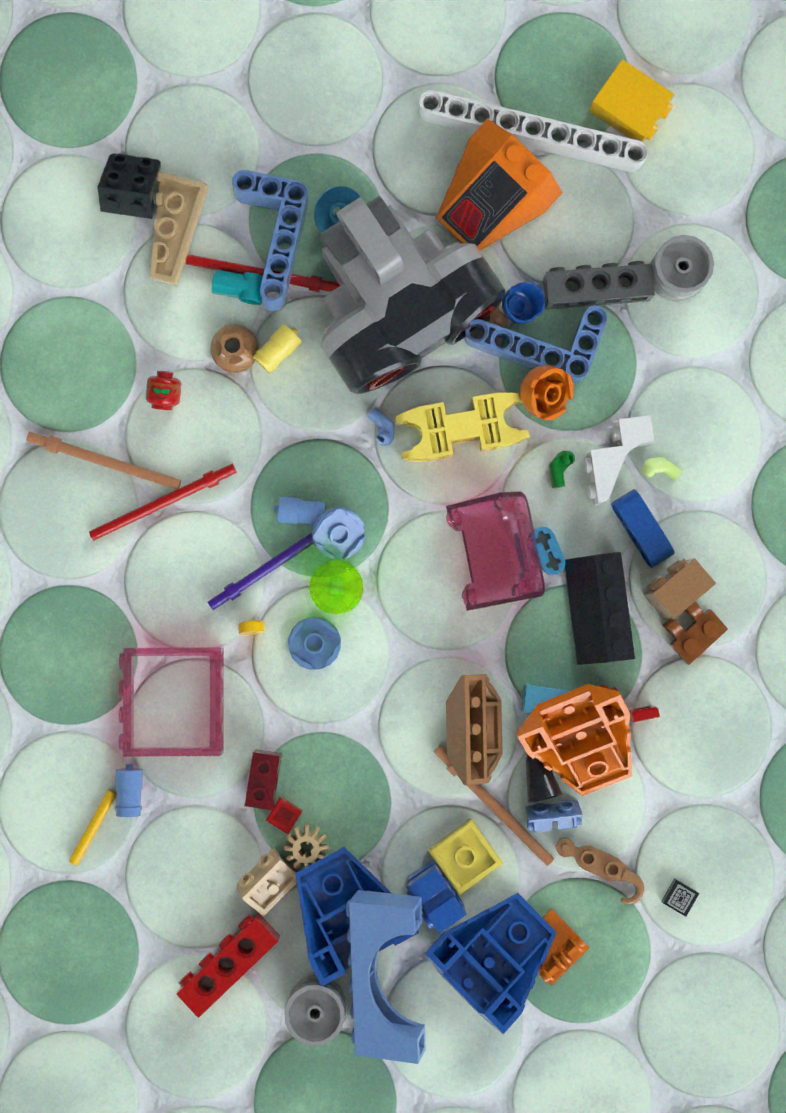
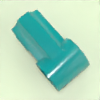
M215 270L211 292L217 295L238 298L241 302L247 304L262 305L260 286L263 276L249 272L242 275Z

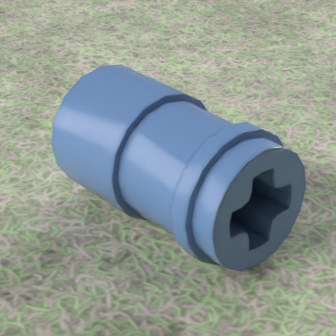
M286 496L280 497L279 506L274 505V512H278L277 522L296 525H314L318 517L326 509V503L321 501L301 500V498Z
M126 764V768L116 769L115 790L117 792L115 811L117 817L141 816L143 769L133 768V764Z

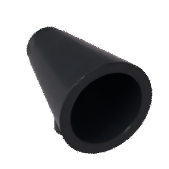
M526 753L528 803L563 795L552 772L553 770H547L540 760L536 757L533 759Z

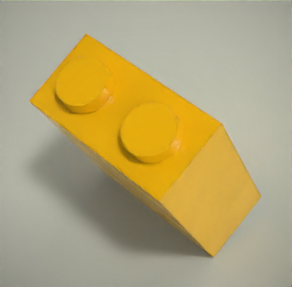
M622 59L593 100L589 112L627 138L644 142L645 139L650 141L659 128L655 125L660 117L665 120L672 110L673 105L670 102L675 94Z

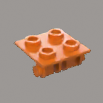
M551 908L542 918L557 933L538 972L540 977L552 986L590 947Z

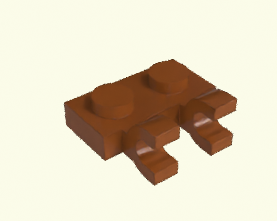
M696 602L685 610L694 620L687 629L683 630L676 619H668L662 625L675 639L669 645L688 665L728 630L711 609H707L703 613Z

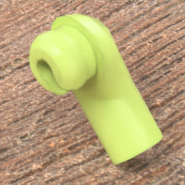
M664 457L650 458L644 462L645 465L641 468L642 474L646 477H653L654 473L663 472L674 481L682 473L679 467Z

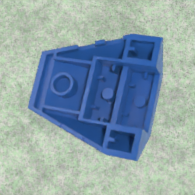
M345 847L296 872L308 959L321 986L344 975L349 968L348 959L351 952V943L347 940L350 926V917L346 915L348 901L352 899L358 890L391 893ZM402 935L385 942L379 951L392 944L396 946L415 935Z
M516 893L442 933L424 954L437 972L481 1017L500 1033L504 1034L522 1014L529 992L533 989L536 982L535 978L541 964L545 961L557 932L519 893Z

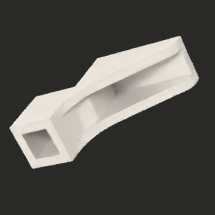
M651 415L617 420L614 423L615 427H612V439L618 446L590 450L587 453V457H584L585 472L590 473L591 483L588 484V495L590 499H594V505H599L609 500L628 452L634 448L650 445L654 442Z

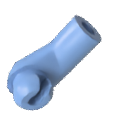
M375 407L368 415V418L378 426L376 440L381 446L390 445L394 439V422Z

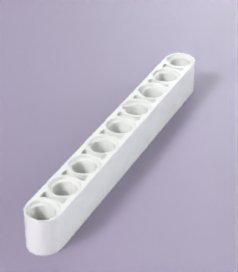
M436 90L424 91L419 98V116L428 123L474 134L482 124L475 117L483 115L500 127H502V122H510L513 127L505 130L513 134L525 147L626 172L638 171L648 156L647 146L638 140ZM433 103L437 107L433 110H428L424 105ZM458 109L462 114L460 116H453L450 114V111ZM534 128L538 131V134L530 135L526 132V129ZM559 134L564 140L557 142L552 138V135ZM584 140L588 143L589 147L582 148L577 144V141ZM603 147H611L614 150V154L605 153ZM628 153L637 154L640 160L634 161L630 159Z

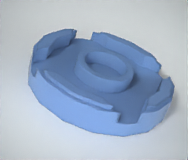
M335 507L321 514L313 525V543L323 556L331 560L349 558L359 551L364 543V523L354 511L348 508Z
M309 617L299 621L291 630L288 638L289 651L292 659L299 666L309 670L322 669L331 665L338 657L341 649V637L337 628L330 621L320 617Z

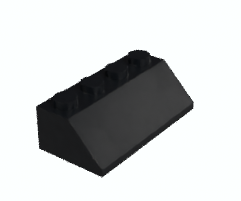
M621 552L565 559L564 569L577 665L635 659Z

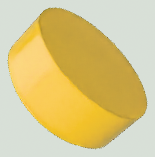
M261 620L241 622L238 624L239 635L266 632L265 622Z

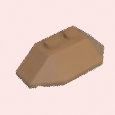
M486 674L461 675L446 700L447 757L463 785L489 783L490 775L495 770L503 754L501 698L489 682Z

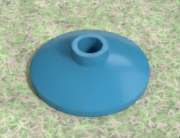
M335 186L322 193L314 208V219L318 229L323 232L339 222L338 216L333 215L334 208L339 207L341 210L360 198V195L346 186Z

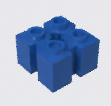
M434 859L407 877V895L421 897L422 917L430 929L435 927L438 933H441L467 915L463 901Z

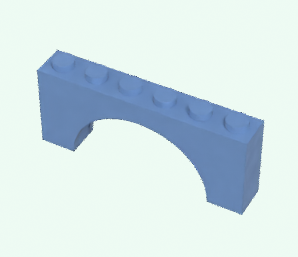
M358 890L346 906V915L350 917L347 940L351 943L348 965L349 968H352L349 991L353 994L350 1016L354 1019L351 1040L355 1044V1055L419 1064L426 1051L425 1024L407 1019L388 1002L378 981L377 957L380 947L388 940L402 935H415L422 924L421 897Z

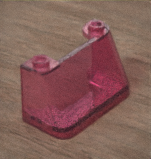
M500 492L446 506L448 525L455 531H462L472 583L466 584L462 592V600L466 605V611L544 595L545 582L529 503L523 492Z

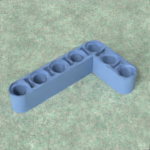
M241 170L235 173L232 178L236 199L243 204L279 211L260 286L263 306L267 310L277 311L284 306L308 210V190L302 182ZM244 184L251 186V187H249L248 189H240V188H239V187H241V186L244 185ZM268 190L276 191L273 195L265 194ZM295 195H299L302 197L300 200L291 199V197ZM289 219H294L297 221L295 224L288 225L285 223V221ZM283 243L291 245L287 249L279 248V245ZM277 267H282L285 269V271L280 274H276L273 272V270ZM277 292L279 296L272 299L268 298L267 294Z
M596 305L590 306L580 319L569 351L480 319H475L467 325L464 339L467 345L530 369L547 365L544 359L545 356L553 355L558 361V364L554 367L567 372L575 384L581 382L590 370L608 316L604 308ZM587 316H597L600 324L597 326L591 325L588 322ZM476 327L483 332L484 336L481 339H474L469 333L470 329ZM498 337H503L508 341V346L506 348H499L494 340ZM585 339L589 341L591 349H581L578 343L579 340ZM528 346L532 349L533 355L531 357H524L521 355L519 348ZM570 365H580L582 374L574 375L570 371Z

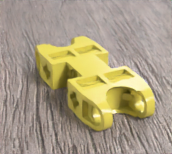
M497 392L472 397L473 410L446 415L444 402L419 406L395 417L396 425L408 424V427L417 428L422 436L421 441L416 446H413L412 450L401 453L402 460L429 462L451 458L453 456L452 444L478 440L480 452L506 448L530 437L529 430L518 431V428L508 426L504 420V412L511 409L512 405L522 403L520 393ZM432 412L434 413L436 428L434 426ZM437 435H438L439 446H440V451H441L440 453H439V448H438V443H437V437H436Z

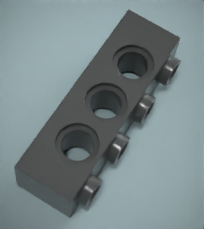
M633 261L628 263L627 266L607 263L603 264L602 268L581 265L577 266L576 270H565L564 267H555L546 272L543 278L546 310L648 302L655 295L652 264H644V261ZM618 278H627L630 281V287L621 286ZM592 280H601L604 283V288L596 289L592 285ZM568 281L575 282L578 285V290H568L565 283Z

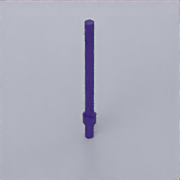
M312 533L235 584L232 582L225 586L223 592L207 602L211 609L215 610L230 599L232 601L241 596L240 592L313 545Z

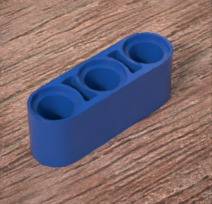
M635 489L611 503L613 511L650 568L657 566L675 554L666 535Z

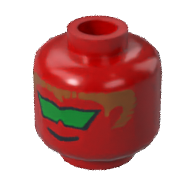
M157 371V376H150L147 379L146 401L152 404L151 408L173 410V406H177L180 403L181 381L173 378V372Z

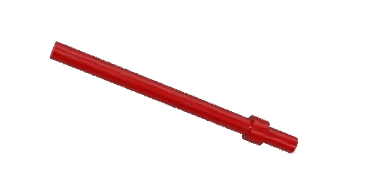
M190 254L186 258V265L242 275L249 272L263 276L265 270L263 268ZM273 270V272L276 273V274L283 273V272H279V271H274V270ZM292 274L290 280L291 285L309 288V291L318 293L320 290L332 292L340 287L337 282L322 280V277L314 275L305 277Z
M232 463L215 472L211 470L203 474L202 478L89 531L90 537L95 541L206 487H209V489L219 485V481L236 474V468Z

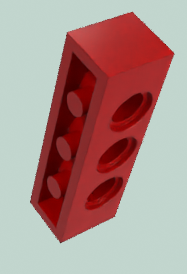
M259 912L253 918L248 915L238 925L240 930L234 936L229 933L218 944L220 949L214 955L209 952L198 963L200 968L194 974L189 971L178 982L181 987L176 995L198 1018L278 943L280 935ZM248 938L253 942L254 947L244 949L240 945V940ZM228 957L233 961L234 966L225 968L221 965L220 959ZM208 976L213 980L214 985L206 987L201 983L200 978Z

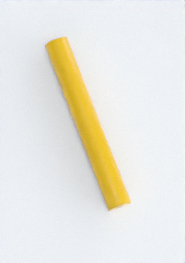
M107 790L71 855L70 863L79 865L116 798L115 791Z

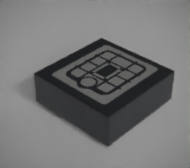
M674 878L661 902L687 917L700 893Z

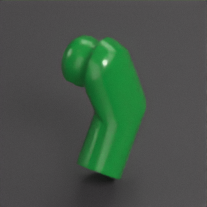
M561 451L550 462L549 471L552 488L565 487L563 473L575 462L573 452Z

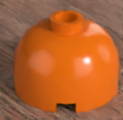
M550 365L538 366L529 371L523 378L520 386V398L524 408L533 416L544 420L557 419L567 410L564 406L567 404L568 399L572 400L574 384L571 376L562 369Z

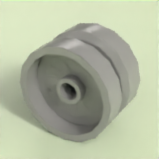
M689 235L675 236L666 241L650 263L653 269L654 290L664 299L676 302L689 300L699 293L711 278L714 268L713 255L706 243L695 236Z
M316 975L308 976L298 981L291 989L284 1011L285 1024L290 1035L305 1045L321 1046L334 1040L340 1033L345 1020L346 1001L341 987L335 981L321 986Z

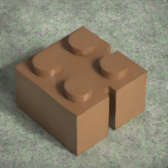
M684 558L670 565L666 569L669 572L666 576L657 577L646 586L648 591L643 595L663 619H675L712 588L716 582L695 558L690 560Z

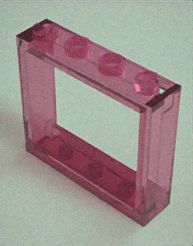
M224 647L123 648V653H120L119 667L123 669V680L119 682V695L123 696V707L119 709V722L123 723V734L119 735V749L123 750V757L223 755ZM134 656H210V747H134Z

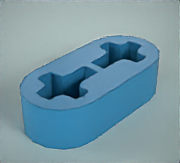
M547 527L537 528L530 537L535 555L546 574L557 575L565 568V558L551 529ZM538 532H542L543 535H549L550 539L546 541L549 549L546 551L542 543H536L535 539L539 537ZM548 552L551 553L553 559H559L560 561L556 571L552 567H546V563L549 562Z

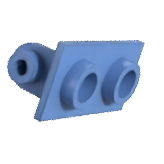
M564 800L560 803H537L533 806H525L528 817L527 827L528 830H533L534 833L552 830V821H557L558 830L577 828V825H582L581 817H583L578 801Z

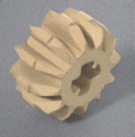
M309 824L304 825V833L296 826L294 828L296 836L292 834L287 835L286 839L292 844L284 845V850L292 851V853L286 857V860L291 861L296 858L295 869L300 866V863H304L305 868L310 863L313 864L318 859L327 856L322 851H328L330 845L321 844L327 839V835L322 834L318 837L317 834L320 830L318 826L314 828L313 833L309 832ZM303 842H307V845L310 842L313 845L311 853H307V850L304 853L301 850Z

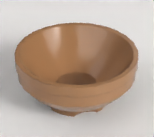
M237 324L227 325L219 329L213 336L211 355L221 369L231 373H239L250 368L256 361L253 356L258 350L257 339L244 326ZM231 338H236L240 341V349L235 353L227 352L225 349L226 341Z

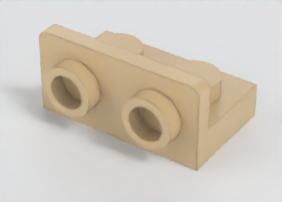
M273 848L269 853L264 854L260 858L258 864L250 872L245 873L241 877L236 887L241 898L264 917L297 884L296 872L298 871L283 860L279 852Z

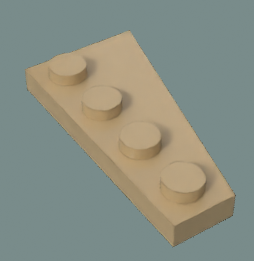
M158 172L159 192L156 193L157 217L154 219L155 243L152 245L150 277L156 281L178 286L209 186L206 183Z

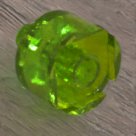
M333 560L322 564L315 570L310 580L309 591L313 602L319 609L329 614L340 615L348 613L358 606L363 597L364 584L360 573L355 567L344 561ZM343 582L341 586L344 590L343 593L336 592L333 595L331 593L333 589L330 586L331 583Z

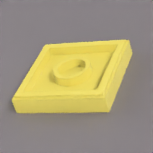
M469 819L428 849V852L459 895L503 864L472 819Z

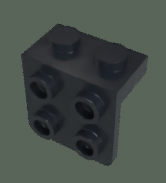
M110 154L97 186L100 212L152 219L154 215L153 189L158 178V172L161 169V162L148 157Z

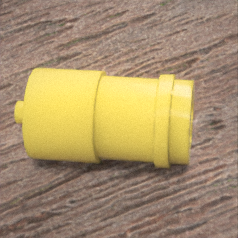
M282 324L272 334L269 341L260 350L256 351L253 358L268 373H271L273 370L275 371L277 366L302 343L296 335L299 331L295 327L290 329L285 324Z

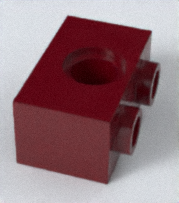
M258 749L253 752L244 806L265 810L273 809L282 753Z

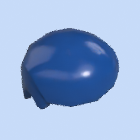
M521 282L512 286L506 291L502 301V309L506 317L518 324L532 322L543 313L545 307V297L542 289L535 283Z

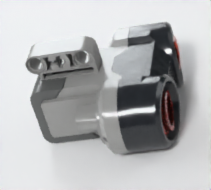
M380 196L367 204L361 197L336 212L340 220L339 222L319 234L323 260L340 285V287L330 292L323 299V302L335 319L325 329L326 333L322 337L321 348L352 393L363 394L379 389L413 372L420 366L422 358L445 343L454 345L465 338V330L475 326V324L471 326L469 323L475 319L485 320L505 297V288L476 244H460L456 242L444 247L433 229L427 230L413 239L392 206H387ZM476 327L470 329L469 333H471Z

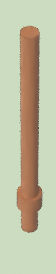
M29 432L26 438L27 442L45 447L46 451L55 454L61 452L176 490L179 489L181 484L180 479L64 443L61 438L51 435L46 437Z
M440 744L433 752L448 766L446 769L453 776H458L447 757V750ZM481 784L467 785L546 866L553 862L554 858Z

